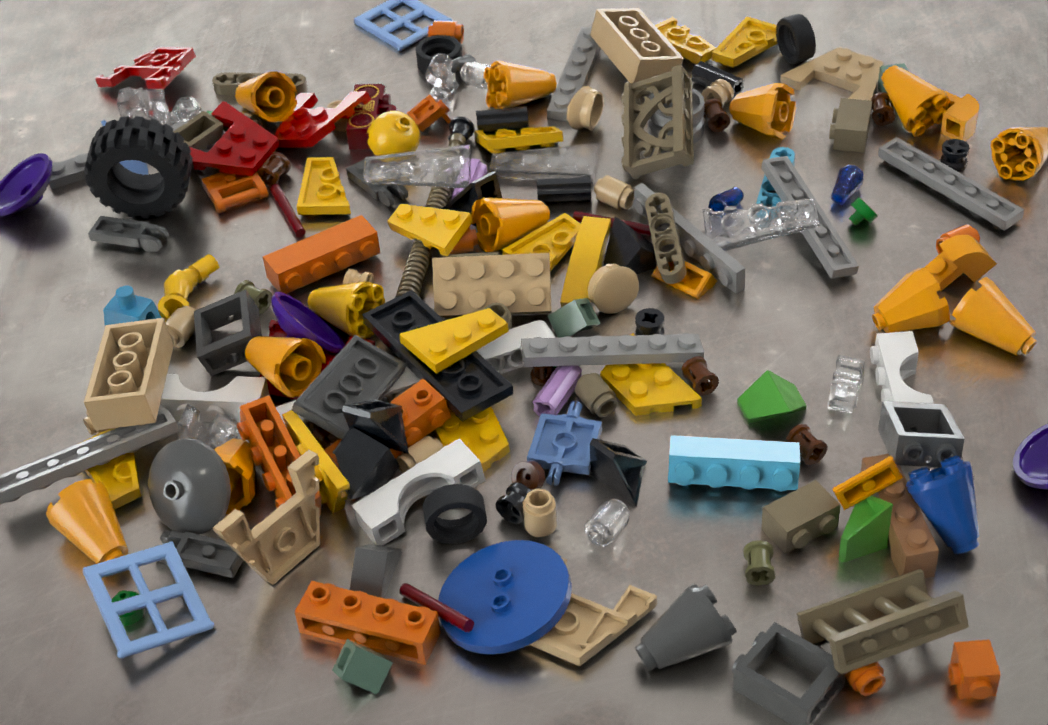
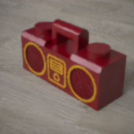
M355 84L353 92L367 91L372 100L366 105H363L362 102L353 108L355 114L348 118L346 132L349 150H371L367 142L369 139L368 128L380 114L396 111L397 108L391 104L390 94H386L385 85Z

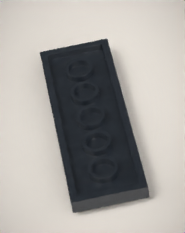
M413 290L362 314L363 323L402 362L407 364V367L420 380L423 378L445 398L448 408L462 422L513 395V385L477 351L436 374L400 343V333L444 321Z

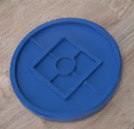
M512 540L490 545L467 557L451 572L444 582L438 601L474 621L473 629L470 632H464L439 617L440 622L449 638L455 644L468 651L480 654H501L521 649L547 634L562 618L571 598L572 582L570 574L559 554L544 544L527 540Z

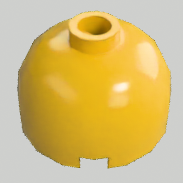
M388 111L380 114L367 130L369 147L375 155L386 162L389 159L397 161L396 164L407 162L419 146L420 132L418 125L410 116L400 111Z

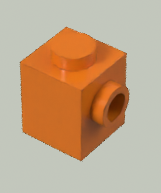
M990 639L954 642L951 661L948 664V675L951 685L957 686L960 699H985L996 696L1001 673Z

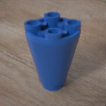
M958 455L942 460L940 462L941 467L930 471L927 467L908 473L910 480L906 483L909 494L946 546L951 547L954 554L964 553L979 546L977 540L979 537L973 468L970 462L961 460Z

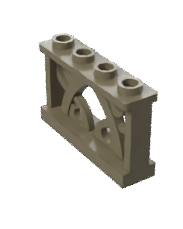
M678 65L672 67L671 72L632 84L630 82L624 83V93L621 96L624 105V114L621 117L624 126V135L621 137L624 147V156L621 158L623 169L629 172L635 180L639 179L641 175L680 164L684 167L693 165L692 79L684 67ZM653 93L655 97L651 100L645 95ZM643 96L645 102L640 105V97ZM672 102V107H670V108H665V107H664V104H665V103H666L667 105H669V104ZM660 109L664 115L673 117V120L662 127L657 138L648 134L643 128L650 117ZM673 130V135L668 136L667 133ZM653 148H655L654 153L651 157L640 160V152L642 150H645V153L643 155L644 157H647L651 154Z

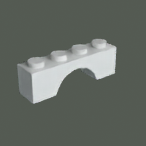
M913 331L877 333L875 346L870 347L871 363L877 365L875 373L877 385H882L883 388L881 390L882 402L934 404L931 395L913 390L903 381L905 378L916 374L919 351Z
M167 374L159 411L167 408L176 421L239 423L241 405L270 395L267 380L265 377L236 376L228 385L218 390L197 392L183 386L178 374Z
M459 438L451 444L444 446L440 451L424 461L417 463L400 476L390 480L371 494L364 496L351 506L359 526L375 545L384 546L406 532L404 526L405 515L410 506L418 499L429 495L434 490L445 485L463 484L475 488L486 480L480 460Z

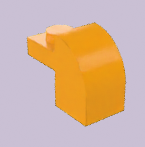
M946 92L949 96V104L946 111L943 112L940 134L951 139L967 141L976 131L979 103L968 93L960 98Z
M957 235L940 243L939 246L943 252L925 267L938 281L941 288L940 291H943L963 273L975 283L997 263L975 238L969 235Z

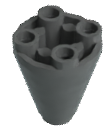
M693 583L688 586L640 639L641 643L635 647V650L649 671L656 667L662 669L727 647L732 643L731 636L737 633L731 620L726 615L721 617L713 606L717 603V600L707 585L698 587Z

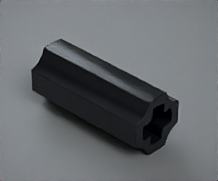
M702 61L694 65L692 69V82L706 88L711 86L717 79L726 80L733 88V99L737 94L742 93L744 89V79Z
M527 106L476 111L477 130H483L484 133L497 132V129L515 131L529 128Z
M591 177L537 179V199L543 203L592 201Z

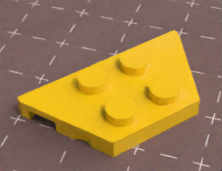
M665 363L605 365L600 372V377L635 416L651 414L652 412L674 411V406L691 404L692 409L702 406V397Z
M492 407L481 411L463 422L449 409L451 418L434 430L437 439L443 447L460 438L480 460L483 473L491 467L493 462L502 459L510 452L509 442Z
M290 410L282 414L286 428L300 456L308 450L318 454L319 465L315 466V478L319 479V492L322 496L321 505L326 503L332 513L344 509L345 500L348 496L346 490L350 489L349 482L297 413Z

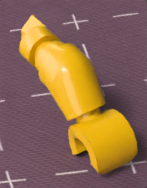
M207 254L182 271L176 270L164 282V297L158 302V312L165 322L176 309L189 306L187 298L193 291V288L198 283L208 279L211 273L220 268L217 260L212 255Z

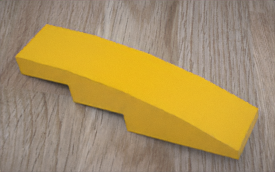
M583 216L560 299L561 307L575 299H589V281L593 274L603 266L611 219Z

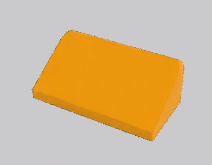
M673 261L668 262L670 272L674 271L675 265ZM684 261L686 275L678 283L669 284L664 282L658 266L651 276L696 299H700L717 282L711 273Z
M889 456L837 485L832 490L843 509L846 510L897 482L903 476L893 457Z

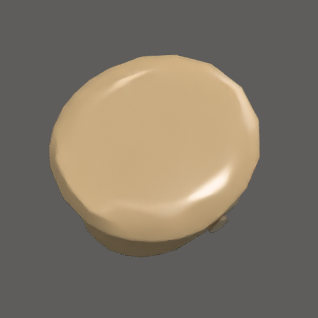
M584 86L573 96L567 108V121L572 129L587 128L592 131L595 128L603 112V94L590 86Z
M606 264V266L599 268L590 279L588 297L601 312L607 314L618 313L630 306L637 297L639 290L638 277L628 267Z

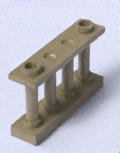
M921 569L797 613L801 637L812 644L827 640L830 643L835 670L840 674L850 672L969 627L963 594L955 590L936 598L931 597L927 594L924 572Z

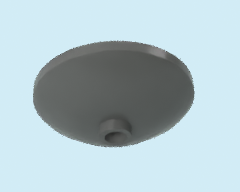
M196 439L172 441L157 453L151 464L148 478L150 500L156 514L167 527L181 533L203 534L212 530L223 519L230 502L231 485L226 466L213 448Z

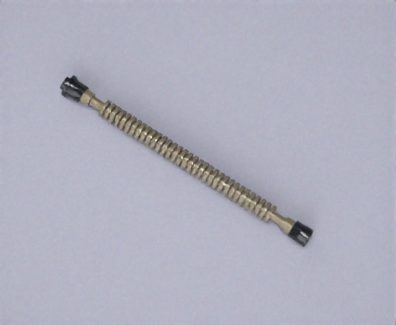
M458 116L450 122L449 147L443 151L425 207L442 209L449 203L463 159L461 150L475 130L473 122L466 117ZM414 239L395 298L410 290H413L418 296L420 295L434 247L429 249L423 245L422 241Z

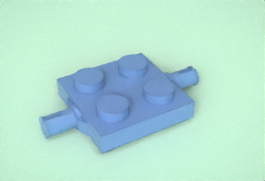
M575 401L570 403L567 414L550 415L541 413L527 455V461H536L543 469L550 470L546 482L551 486L553 481L554 486L559 485L562 472L589 475L591 470L589 443L592 438L600 439L602 421L587 420L580 417L583 405L579 401H577L576 406Z

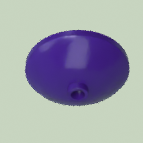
M38 153L26 158L9 171L0 181V216H9L22 212L41 201L53 171L52 160L47 154Z
M275 292L271 297V305L276 320L287 334L286 337L307 338L315 341L322 347L325 354H338L344 348L345 343L339 334L306 305L282 292Z
M1048 423L1028 435L1017 448L1013 458V468L1018 478L1024 484L1038 489H1048Z

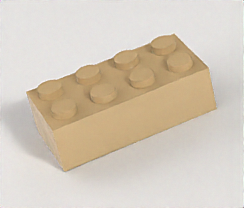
M639 8L596 10L590 36L631 84L671 72L672 67L682 65L684 58Z
M549 253L432 258L434 311L441 318H456L484 310L492 303L504 304L511 312V315L552 313Z
M164 318L105 326L84 399L85 407L95 430L156 423L174 346Z

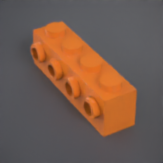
M362 215L263 256L266 276L278 292L285 294L293 292L296 289L379 254L378 233Z
M423 378L389 402L402 406L401 413L408 448L451 418L445 398ZM338 439L325 449V452L339 470L340 467L336 456L332 452L341 439ZM390 449L395 459L401 455L400 451Z
M270 395L240 406V422L237 423V428L242 440L249 441L252 447L249 448L251 458L256 466L261 465L264 471L262 474L264 484L269 492L274 491L277 497L275 504L276 508H278L296 493L287 467L298 459L300 454ZM318 491L315 493V506L320 508L321 515L322 496Z
M311 581L295 610L299 633L345 644L346 640L350 639L381 654L426 665L441 633L437 611L423 606L417 607L401 603L395 599H384L368 595L362 591L340 588L330 583L323 584Z

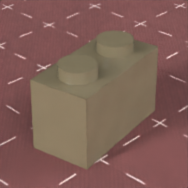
M840 99L839 108H834L829 132V139H834L833 150L865 153L872 101Z
M202 111L173 132H178L184 138V143L186 142L189 147L198 150L201 148L203 151L207 149L206 145L215 144L222 137L223 123L206 111Z
M815 480L764 506L762 509L761 529L784 554H787L796 548L806 546L811 540L823 534L831 533L838 527L841 504Z

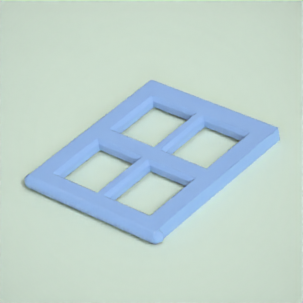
M388 0L354 18V24L402 51L428 36L429 26L422 29L411 23L412 21L423 15L434 21H452V19L418 0ZM403 3L415 9L403 17L390 11ZM382 14L395 20L382 28L370 22ZM403 26L416 32L404 40L391 34Z
M173 541L83 568L84 577L117 648L118 658L122 659L211 630L215 626V623L210 620ZM165 559L176 583L149 591L139 567ZM129 570L140 594L112 602L102 578ZM183 596L194 621L167 629L156 604ZM146 607L157 633L130 641L119 616Z

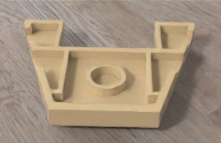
M838 47L783 73L780 83L800 91L814 78L854 92L848 99L870 101L878 86L879 68L883 66V61L853 52L847 48Z
M311 450L306 451L287 467L296 493L262 522L255 525L252 530H250L245 514L237 509L213 527L214 531L263 580L272 585L320 545V508L315 506V493L319 491V479L315 478V466L319 465V457L317 453Z
M562 558L567 567V559ZM629 585L615 608L610 609L571 593L568 607L559 622L547 634L530 645L581 666L652 611L657 605V595Z

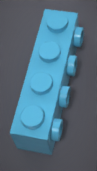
M675 435L670 437L668 483H677L683 486L691 484L709 485L716 488L732 486L748 490L765 488L782 492L798 489L800 471L799 443Z

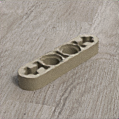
M219 73L212 78L214 91L218 95H235L236 88L241 83L264 73ZM284 73L291 78L296 86L297 92H295V96L298 93L307 92V82L304 75Z
M654 193L647 198L645 208L657 266L663 281L675 284L684 279L686 266L673 207L665 193ZM658 205H661V210L663 213H657ZM663 223L670 224L669 228L664 231L656 230ZM667 244L675 245L669 252L661 251L662 247ZM673 261L675 265L674 271L670 272L668 262Z

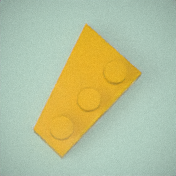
M674 17L655 25L680 55L690 60L691 63L698 64L700 61L706 62L712 59V52L716 48L702 37L692 36L687 26L680 27L677 25L678 20Z
M746 17L712 52V61L721 63L724 66L735 67L777 44V25Z
M555 126L522 128L520 133H516L514 130L497 129L494 135H485L483 130H474L475 141L488 151L490 150V153H503L505 148L515 147V150H528L530 145L540 144V147L555 146V142L563 141V131Z
M107 429L91 438H94L96 436H99L114 429ZM134 452L125 453L113 458L107 464L96 465L85 470L94 483H99L98 480L103 482L108 490L114 510L142 496Z

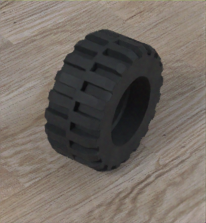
M136 115L135 118L124 116L120 117L119 121L114 119L107 122L105 126L100 127L96 132L95 137L91 141L85 164V180L95 198L99 197L100 203L105 207L110 206L113 212L118 214L122 212L127 214V217L135 218V216L150 218L151 215L158 217L164 215L166 210L168 212L172 211L184 200L188 191L193 158L190 155L189 145L186 142L184 143V138L178 132L174 133L173 128L168 124L162 125L159 123V120L151 118V120L144 119V116ZM126 160L142 161L153 166L159 172L149 175L138 174L126 169L119 162Z

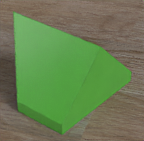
M769 370L762 374L737 399V403L748 424L806 410L807 406L793 383Z
M870 496L855 504L840 540L838 561L847 562L887 548L893 503Z

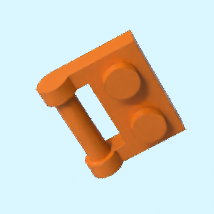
M220 172L201 179L203 188L213 202L218 214L226 212V208L258 197L263 199L269 196L266 185L257 172L254 176Z

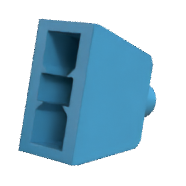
M128 285L119 287L116 290L115 296L103 310L105 326L161 318L154 301L135 295L133 288Z

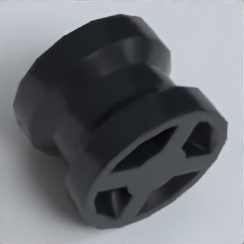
M960 139L945 141L942 145L943 155L940 158V162L957 172L964 170L967 167L968 161L966 156L969 154L970 149L968 143Z
M646 308L636 314V336L664 335V314L660 310Z
M514 482L510 484L506 490V495L500 496L495 503L501 517L514 524L521 523L524 519L523 501L531 490L521 483Z

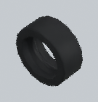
M797 13L778 21L776 38L784 59L791 64L811 59L816 51V40L809 20L803 14Z
M446 35L425 38L415 48L418 69L424 74L430 69L438 71L453 59L462 57L460 42L456 38ZM445 54V56L432 57L433 55Z
M451 484L442 486L430 493L424 501L423 512L426 532L432 539L441 543H465L483 532L487 524L483 496L477 489L469 485ZM463 508L472 511L467 516L455 520H446L438 517L441 513L450 509Z

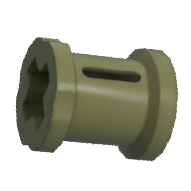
M249 280L239 283L234 294L246 289L258 306L259 314L268 310L272 293L269 290H260Z
M752 541L743 548V556L747 560L748 566L745 570L746 581L751 585H768L775 579L774 568L771 566V558L774 551L772 545L766 541Z

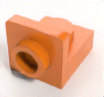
M431 94L407 112L408 116L418 125L421 132L431 126L441 116L447 124L451 122L447 115L450 111L441 99L436 102Z

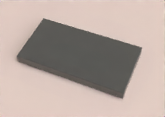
M355 335L294 402L292 411L342 440L349 431L342 412L343 405L373 399L381 400L404 373L407 364Z

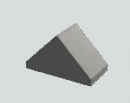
M374 544L356 547L350 590L362 591L368 595L384 598L402 555V550Z

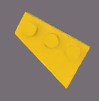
M307 157L296 206L298 215L351 214L350 205L333 157Z
M400 204L387 222L391 230L411 240L418 239L429 249L435 247L439 249L440 254L448 257L473 220L469 212Z
M563 213L502 249V255L549 253L551 272L574 245L581 223Z
M490 308L403 332L399 336L400 343L437 374L509 331L508 323Z

